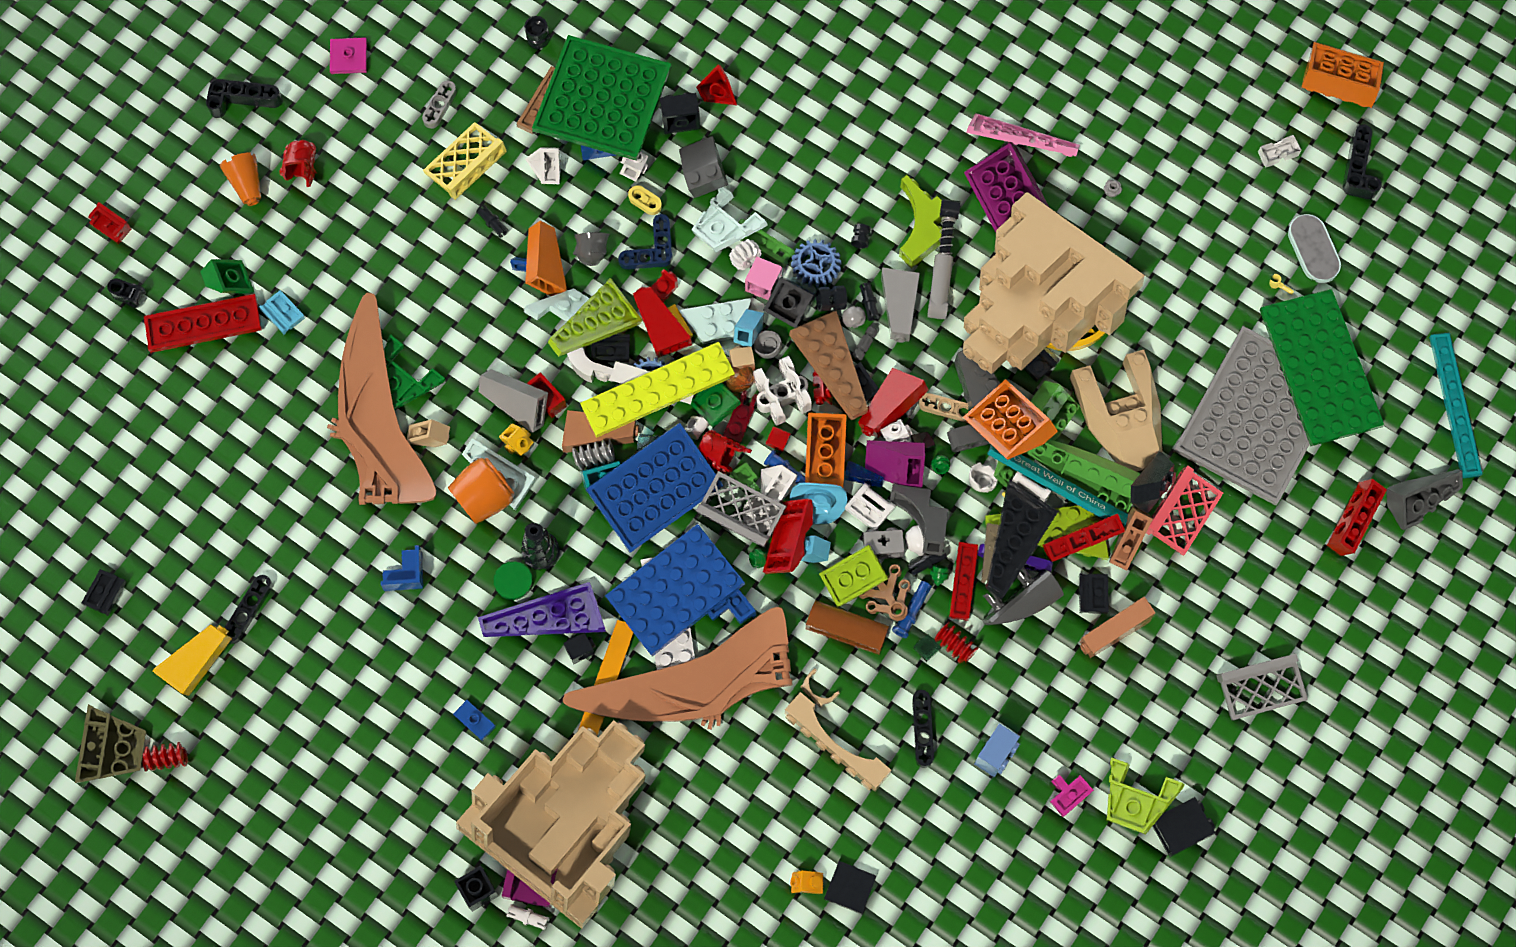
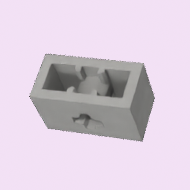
M888 528L886 531H878V529L867 530V532L863 533V546L871 545L878 559L903 558V531L897 528ZM881 540H884L886 546H882Z

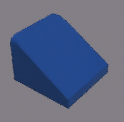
M518 257L511 259L512 270L526 272L527 259Z

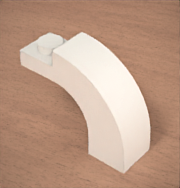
M586 346L567 353L571 367L582 379L590 383L593 382L594 377L603 382L611 381L609 378L613 368L589 360L585 355Z

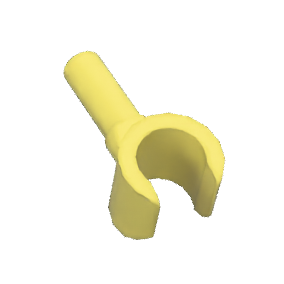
M1273 275V279L1277 282L1270 280L1271 288L1276 289L1279 287L1291 295L1294 293L1292 289L1281 282L1280 275Z

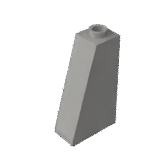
M882 268L881 281L890 339L901 343L909 342L919 273Z
M493 369L480 375L479 393L529 431L535 432L543 427L548 392Z

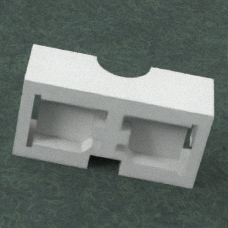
M1294 135L1278 143H1269L1261 146L1258 154L1266 168L1278 164L1282 158L1286 161L1299 156L1301 149Z

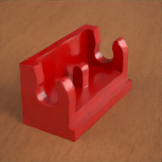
M100 202L97 203V206L88 216L89 219H92L89 222L90 225L117 244L132 230L127 221Z

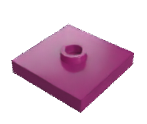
M330 39V73H367V39Z

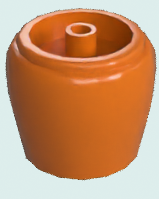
M479 458L472 462L448 486L449 491L475 524L505 509L512 503L513 496L515 495L514 491L505 481L506 478L488 458Z

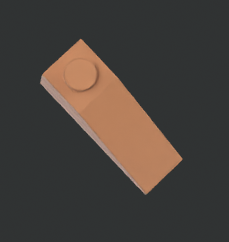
M1132 506L1124 527L1125 532L1119 535L1109 563L1124 570L1128 569L1153 520L1150 514L1144 513Z

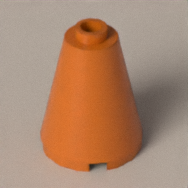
M251 152L231 156L232 160L229 162L226 159L222 161L220 168L243 204H248V206L258 204V200L261 199L256 155L254 153L251 155Z

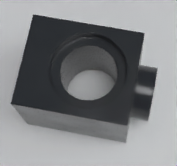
M585 633L563 643L573 665L594 655L593 648L596 646L591 636L587 638Z

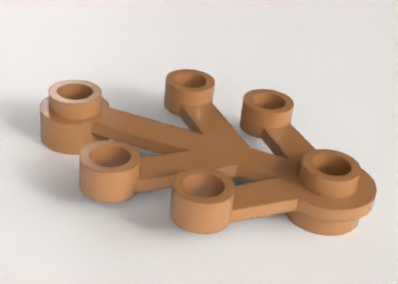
M894 564L889 568L890 575L887 586L883 582L877 586L879 590L871 589L865 592V594L860 595L859 598L872 597L886 600L890 606L869 601L866 604L867 611L870 614L877 612L889 614L892 620L901 621L908 614V608L904 603L907 592L911 590L912 586L908 580H901L899 582L900 591L897 601L894 599L893 592L897 577L902 573L901 568ZM894 569H898L897 573H892ZM907 583L908 587L903 589V584ZM871 605H875L873 610H869ZM898 609H901L900 614H895Z

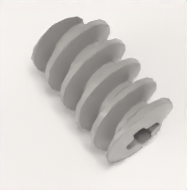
M610 439L608 445L602 440L600 447L597 442H594V448L587 444V450H584L581 445L579 452H577L575 447L572 448L575 464L580 470H584L585 467L592 468L593 464L597 467L600 465V462L603 465L607 464V461L613 463L615 460V451Z

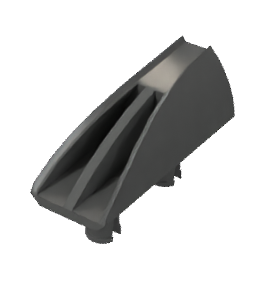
M1023 567L1020 571L1021 573L1017 576L1023 585L1006 601L1002 602L991 591H988L990 595H983L993 608V612L982 620L983 624H1002L1024 619L1050 606L1060 599L1064 593L1049 571L1039 572L1032 578Z

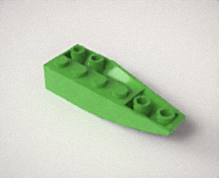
M1046 380L1030 401L1051 420L1058 432L1049 439L1053 441L1060 436L1080 407L1060 384ZM1028 451L1021 454L1022 456L1030 459L1031 461L1035 460L1033 457L1027 454ZM998 461L993 476L1004 487H1007L1008 481L1013 479L1017 471Z
M1048 440L1045 444L1028 451L1027 454L1056 475L1126 514L1128 513L1132 505L1130 503L1131 485L1141 473L1091 452L1053 440Z

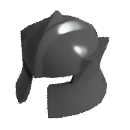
M587 232L574 235L577 245L573 255L577 256L579 261L587 266L598 265L606 254V244L610 234Z

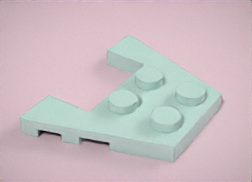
M725 187L718 189L719 193L715 198L711 199V205L706 212L703 211L692 228L693 233L715 252L768 225L756 212L740 225L721 208L734 198L733 194Z
M573 288L526 305L524 312L538 320L551 311L567 322L589 298Z

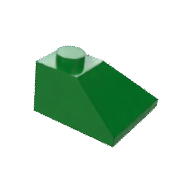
M211 259L200 271L207 288L220 293H254L242 260Z

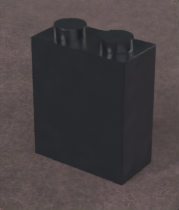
M1195 797L1163 813L1152 826L1170 858L1215 834L1214 823L1210 818L1207 819L1202 802L1200 800L1197 801Z

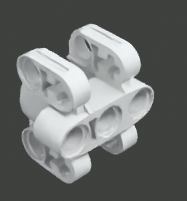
M789 356L779 360V370L784 381L769 386V378H766L762 368L753 371L754 383L759 391L757 409L762 413L770 412L776 426L786 421V415L782 410V407L795 402L801 414L811 411L812 403L807 392L808 382L806 378L795 373L794 365ZM785 392L787 395L780 397L778 393ZM767 399L769 403L766 405L762 404L761 400Z

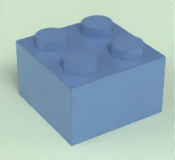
M999 723L978 755L975 765L993 777L997 773L1002 774L1009 762L1007 757L1012 758L1020 745L1017 742L1020 736Z

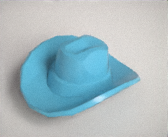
M799 483L792 487L790 493V501L812 500L814 525H824L837 520L844 512L847 504L846 491L841 486L833 484Z

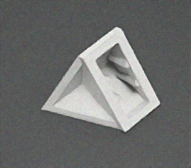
M539 148L525 159L541 181V184H560L561 157L559 148Z
M783 465L761 469V493L782 503L791 492L798 475Z

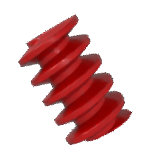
M948 622L937 633L934 641L942 640L940 646H947V653L953 651V658L959 656L958 663L964 661L966 663L977 652L979 647L977 646L972 649L973 642L971 641L966 644L967 636L960 638L961 631L954 633L956 626L953 625L949 628Z
M180 742L177 743L176 748L170 743L168 749L162 744L160 750L154 745L152 751L146 746L142 758L143 768L147 772L148 769L151 771H155L156 768L163 770L164 767L171 769L173 765L176 768L180 767L181 764L186 767L188 763L186 748L182 747Z

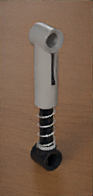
M942 199L940 217L942 229L940 230L941 238H939L940 249L934 259L928 318L946 320L953 257L950 255L952 254L950 251L951 246H953L951 244L952 238H954L952 236L953 229H955L953 226L959 217L960 201Z

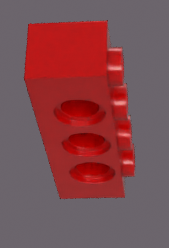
M1374 479L1359 482L1327 546L1341 556L1354 554L1387 489Z

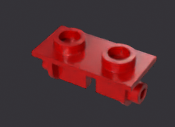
M814 370L813 386H820L814 389V401L817 405H822L825 401L833 405L832 393Z

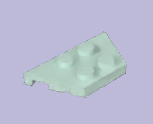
M751 299L682 309L680 314L689 324L691 330L697 334L702 344L734 339L735 325L745 310L749 309Z

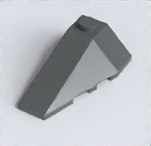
M1458 469L1408 480L1386 488L1387 506L1400 528L1406 530L1423 521V516L1428 512H1434L1436 506L1441 501H1447L1462 489V470Z

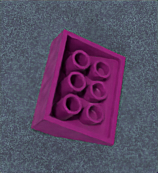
M1008 143L964 172L995 232L1011 217L1012 205L1026 192L1048 206L1018 148L1011 143Z

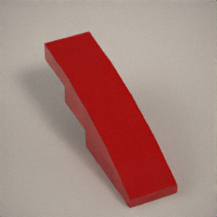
M1115 514L1042 545L1049 561L1054 562L1125 532L1119 515Z

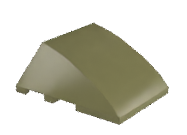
M88 704L75 783L140 771L146 731Z

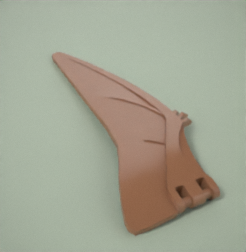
M366 293L356 310L342 355L338 390L339 420L332 418L331 422L337 426L328 424L327 428L337 432L330 433V437L342 439L355 460L360 480L359 505H366V503H373V505L385 504V502L407 504L431 501L436 497V488L422 461L400 430L392 402L377 300L374 294Z
M774 607L762 613L707 655L664 669L570 691L564 694L563 703L580 711L622 720L680 722L703 719L701 722L702 726H705L707 720H709L707 729L712 730L714 720L717 719V726H720L721 715L740 700L763 690L793 685L789 674L791 672L790 659L787 656L789 647L783 609ZM779 654L780 660L774 661V655ZM776 674H782V679L776 680Z

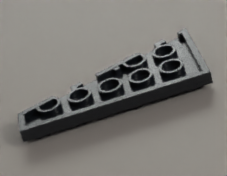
M1011 479L1007 483L986 583V589L1003 599L1059 512Z

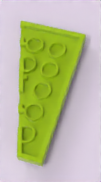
M609 278L549 339L548 343L559 357L640 325L643 320L612 279Z
M1080 506L1054 508L1059 512L1037 545L1043 547L1042 544L1100 521L1102 518ZM1001 514L986 515L985 525L987 523L999 525ZM1106 540L1076 552L1083 554V556H1094L1107 561L1109 559Z

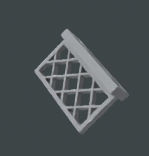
M718 471L704 499L698 505L696 512L766 548L786 506ZM720 477L728 481L729 488L718 491L717 483ZM741 487L745 490L746 497L735 500L733 489ZM731 491L733 501L722 504L720 494ZM718 495L720 505L711 507L706 504L709 497ZM760 497L763 505L752 509L750 498ZM747 499L750 510L739 513L737 502ZM735 504L737 514L730 516L725 514L724 506ZM775 505L781 508L776 516L769 517L766 507ZM764 508L767 518L756 521L753 511ZM751 512L754 522L747 525L742 523L740 515ZM769 522L770 529L767 535L759 531L757 524Z
M1297 654L1217 674L1216 676L1218 682L1221 683L1231 720L1308 700L1297 665ZM1293 667L1295 675L1292 681L1282 676L1286 668ZM1268 673L1277 676L1273 686L1264 681ZM1249 678L1259 682L1254 691L1245 686ZM1280 679L1290 684L1285 693L1276 688ZM1234 683L1240 687L1236 696L1229 693L1227 684ZM1261 684L1271 689L1267 698L1257 693ZM1292 686L1299 689L1301 698L1294 699L1288 695ZM1243 689L1252 694L1248 703L1238 698ZM1274 691L1283 696L1279 704L1269 700ZM1255 696L1264 700L1260 709L1251 706ZM1236 701L1246 706L1242 714L1235 715L1233 706Z

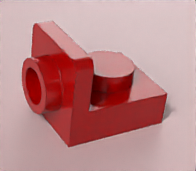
M665 269L661 271L662 276L651 286L663 303L678 288V278L671 271L667 272Z

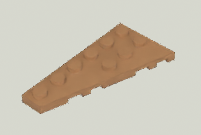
M837 311L790 330V337L850 420L866 414L868 407Z

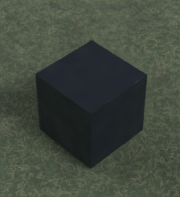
M482 866L454 881L472 912L499 897Z

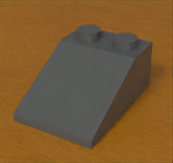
M713 136L679 149L686 184L694 198L728 185Z

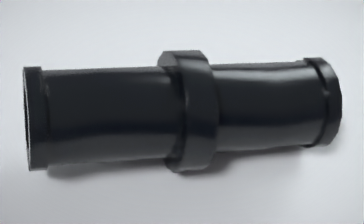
M482 205L483 209L480 206L476 213L486 222V226L492 228L500 238L503 235L505 236L509 230L499 221V217L493 214L486 205Z
M863 283L864 287L862 284L859 286L863 298L862 305L866 309L868 321H875L874 316L876 319L879 318L876 307L877 300L873 295L871 283Z
M946 553L942 554V556L924 554L921 559L907 565L909 571L917 567V569L910 572L914 577L927 568H933V565L946 559L947 555Z

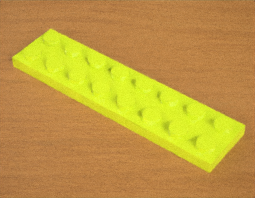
M717 342L587 399L580 404L597 438L733 378L735 373L720 343Z

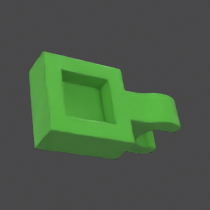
M747 463L731 472L733 479L760 492V488L754 482L757 480V475Z

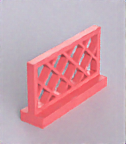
M1188 465L1180 471L1175 482L1152 515L1153 520L1146 532L1148 535H1154L1183 556L1223 495V492L1193 472L1194 469ZM1191 479L1198 482V490L1191 491L1189 485ZM1204 491H1211L1216 494L1214 500L1207 502ZM1200 492L1202 503L1194 504L1192 493ZM1188 494L1190 505L1181 506L1180 496ZM1203 505L1205 514L1204 516L1197 517L1195 507ZM1191 507L1193 518L1184 519L1182 509ZM1178 510L1180 520L1171 521L1170 512ZM1194 521L1196 529L1193 532H1187L1185 522ZM1181 523L1183 533L1175 535L1172 524ZM1168 525L1170 536H1164L1158 531L1162 526ZM1184 536L1186 542L1184 548L1177 545L1175 537Z

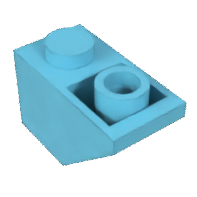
M815 535L807 536L804 541L805 555L801 561L812 563L828 561L831 542Z

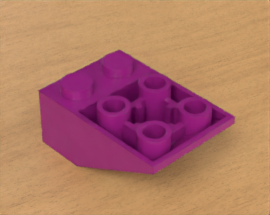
M867 440L865 474L897 485L922 488L925 443Z

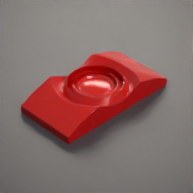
M811 499L782 502L786 509L774 530L763 573L793 572L805 555L804 541L806 532L813 525V503Z

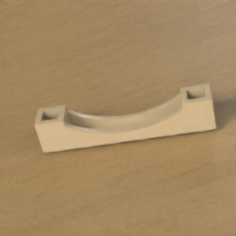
M800 692L785 709V718L792 725L796 723L801 727L800 731L807 738L811 736L816 740L815 744L821 750L825 751L826 749L831 753L830 757L836 763L845 765L847 767L845 770L851 776L860 778L862 780L861 784L866 789L876 791L891 774V769L877 757L874 760L865 759L846 751L836 744L819 724L814 713L815 704Z

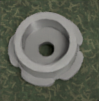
M1108 180L1104 186L1105 194L1109 197L1119 195L1122 191L1120 182Z

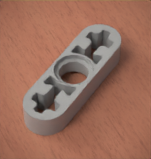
M447 80L440 84L423 113L422 119L427 128L433 129L439 125L456 96L457 90L452 81ZM449 87H450V88H451V91L448 90L447 93L445 94V89H449ZM443 101L445 104L441 108H436L435 103ZM434 115L435 120H431L430 122H428V118L431 119Z

